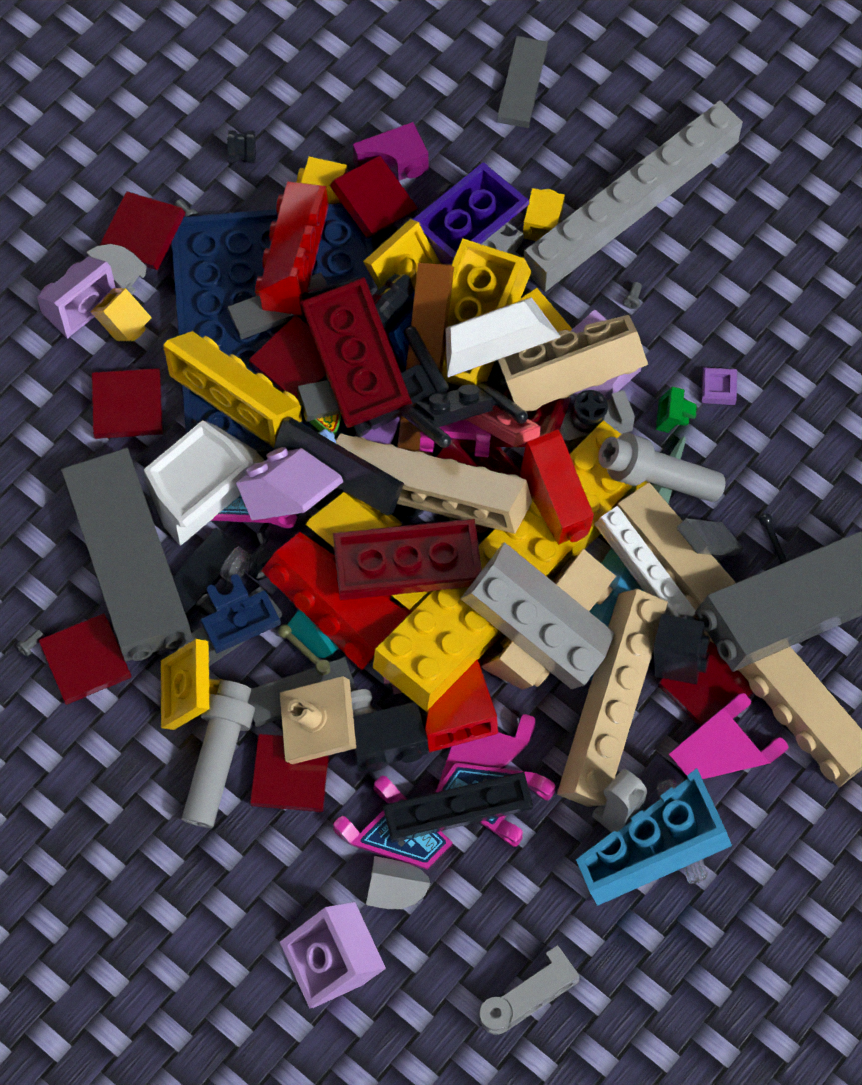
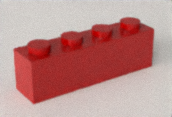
M287 181L284 194H279L276 206L277 214H279L277 221H272L269 237L270 241H272L270 249L265 248L263 254L264 274L263 276H258L256 281L255 294L260 296L262 310L296 315L303 314L301 301H303L302 294L309 289L329 207L326 186Z
M301 532L279 548L261 570L361 670L374 660L375 649L414 611L407 609L405 606L401 608L390 601L392 595L340 600L335 556Z

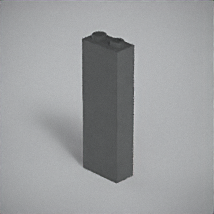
M128 448L61 469L125 662L144 660L154 652L166 648L177 649L182 647L187 641L193 640L185 611Z
M862 531L707 595L694 613L698 617V621L704 622V630L707 631L716 645L720 657L726 661L732 672L862 615Z

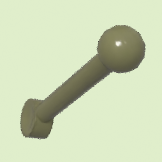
M281 625L278 628L279 636L287 638L313 662L319 675L324 676L330 673V663L326 660H320L291 633L290 626Z

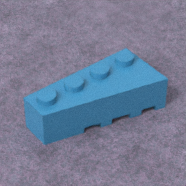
M697 768L688 774L687 779L673 789L671 787L660 796L661 799L644 812L641 810L631 817V822L618 832L613 831L576 859L589 892L597 906L732 846Z

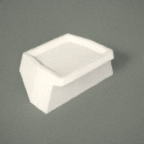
M532 297L460 322L445 329L447 377L549 342L561 336Z
M202 420L144 469L146 485L164 528L181 546L241 495L236 482L248 474L246 470L249 467L264 462V459L250 446L216 425Z

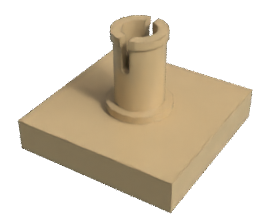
M342 676L280 693L285 761L296 764L356 749L349 679Z

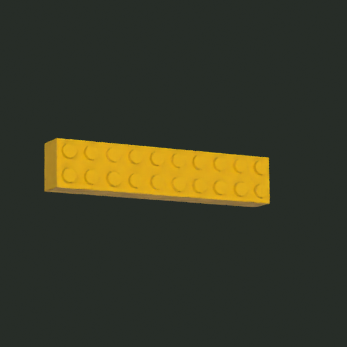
M603 420L570 453L594 514L590 532L583 539L577 542H570L569 540L558 545L532 500L515 534L494 529L479 545L482 570L504 542L550 580L555 577L574 553L582 549L585 550L601 534L595 526L596 521L615 508L619 502L649 483L644 481L637 486H631L615 481L609 476L607 468L600 465L599 451L603 442L609 437L618 438L622 434ZM469 587L433 591L375 649L373 668L426 712L503 635L501 631L460 599Z

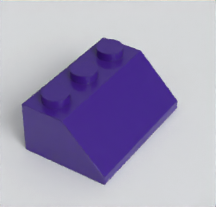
M483 162L412 220L419 222L439 262L452 264L462 238L482 244L527 207L529 200Z

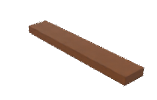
M418 263L411 326L416 327L442 374L446 344L445 329L448 326L454 267L452 265ZM410 344L406 370L416 365H421ZM402 415L397 448L413 452L419 451L421 431ZM420 451L429 456H433V452Z

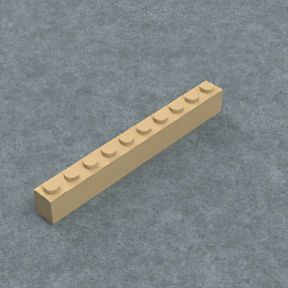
M650 482L617 504L695 610H697L707 595L736 584L712 555L697 554L677 530V526L683 521ZM791 647L738 669L749 681L752 691L758 697L763 698L771 707L778 722L786 725L794 734L800 748L810 753L817 761L821 772L827 779L834 781L838 787H841L862 770V729Z

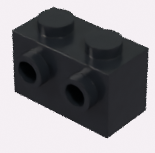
M661 614L654 643L655 677L697 685L700 672H707L710 652H708L710 637L704 636V622L688 615L675 617Z
M415 702L353 717L356 749L352 750L358 771L365 769L367 771H378L390 763L398 761L410 763L428 754V739L418 705Z

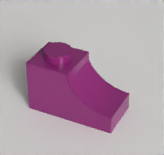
M413 122L353 144V161L356 167L381 156L398 181L406 178H416L429 170L428 151Z

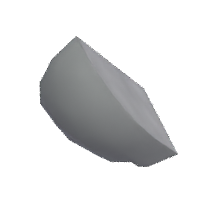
M113 244L100 245L86 252L89 257L106 261L111 266L115 287L126 288L131 295L136 291L132 285L138 276L144 278L146 275V265L134 253L122 246Z
M374 856L366 905L384 909H404L415 905L426 895L430 886L429 877L421 869L411 864Z

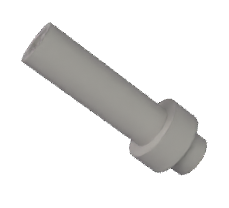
M624 433L618 438H607L599 451V463L602 467L607 468L609 476L615 481L631 486H637L647 481L709 502L717 501L725 489V477L722 473L654 450L650 440L631 433Z
M221 680L217 694L209 695V710L201 714V718L209 723L181 820L204 828H213L239 732L250 730L255 712V707L248 704L251 688L246 685Z

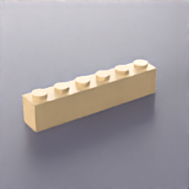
M340 434L336 440V444L404 483L397 504L459 520L475 519V524L515 534L532 503L527 480L517 475H506L490 471L485 467H474L458 463L453 459L445 460L429 456L420 451L413 452L397 448L392 444H381L358 436L352 437Z
M639 589L618 594L608 626L615 633L606 657L594 672L557 795L587 807L606 805L607 798L603 791L615 778L654 650L661 614L665 613L667 601Z

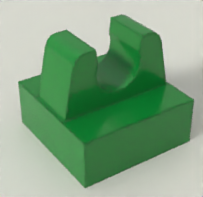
M672 386L659 398L656 430L669 433L676 425L687 426L689 418H696L697 404L684 399V389Z

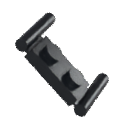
M409 326L404 330V335L421 365H416L404 371L401 375L412 401L410 405L416 407V402L430 398L434 394H442L449 389V386L416 327ZM325 373V377L331 387L327 373ZM402 408L352 427L356 435L362 437L370 430H375L401 416Z
M486 381L481 382L478 387L475 384L463 385L457 390L431 395L430 398L416 402V407L408 404L401 410V415L442 448H446L451 444V437L439 427L493 411L494 405L517 423H525L528 419V413Z

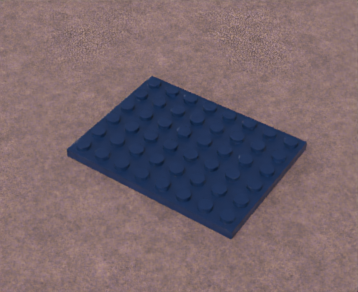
M342 203L329 204L312 275L321 272L327 285L356 277L360 279L365 277L373 296L377 291V285L363 262L373 253L372 237L366 238ZM276 209L184 217L172 240L178 334L180 336L193 331L202 338L204 336L211 338L219 346V350L228 356L231 354L237 356L244 362L248 370L257 374L258 372L249 365V359L287 323L241 340L228 313V306L256 296L258 276H263L265 270L262 264L265 248L270 249L272 242L269 237L272 221H277L279 214H277ZM306 316L301 317L300 319L309 326ZM182 385L186 434L203 420L216 425L250 446L261 457H266L269 452L274 450L265 441ZM301 407L302 421L300 423L311 428L317 433L320 432L309 421L306 422ZM342 414L338 431L334 437L335 441L340 434L355 437L356 434L353 427H346Z

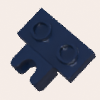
M237 574L231 576L233 591L228 595L220 594L214 585H209L206 589L208 599L215 613L202 618L201 623L216 654L281 625L280 619L266 591L264 590L248 597V592L240 576Z

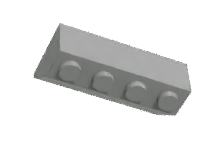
M505 542L502 543L460 598L570 689L584 686L606 657L615 633Z

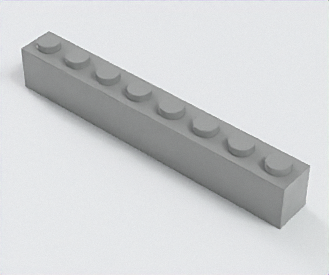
M718 101L524 250V258L531 270L530 277L546 292L737 144L743 121L722 101Z

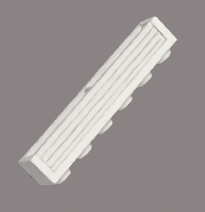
M618 506L596 521L595 526L644 592L668 602L665 615L675 617L680 615L693 617L695 615L694 612L696 610Z

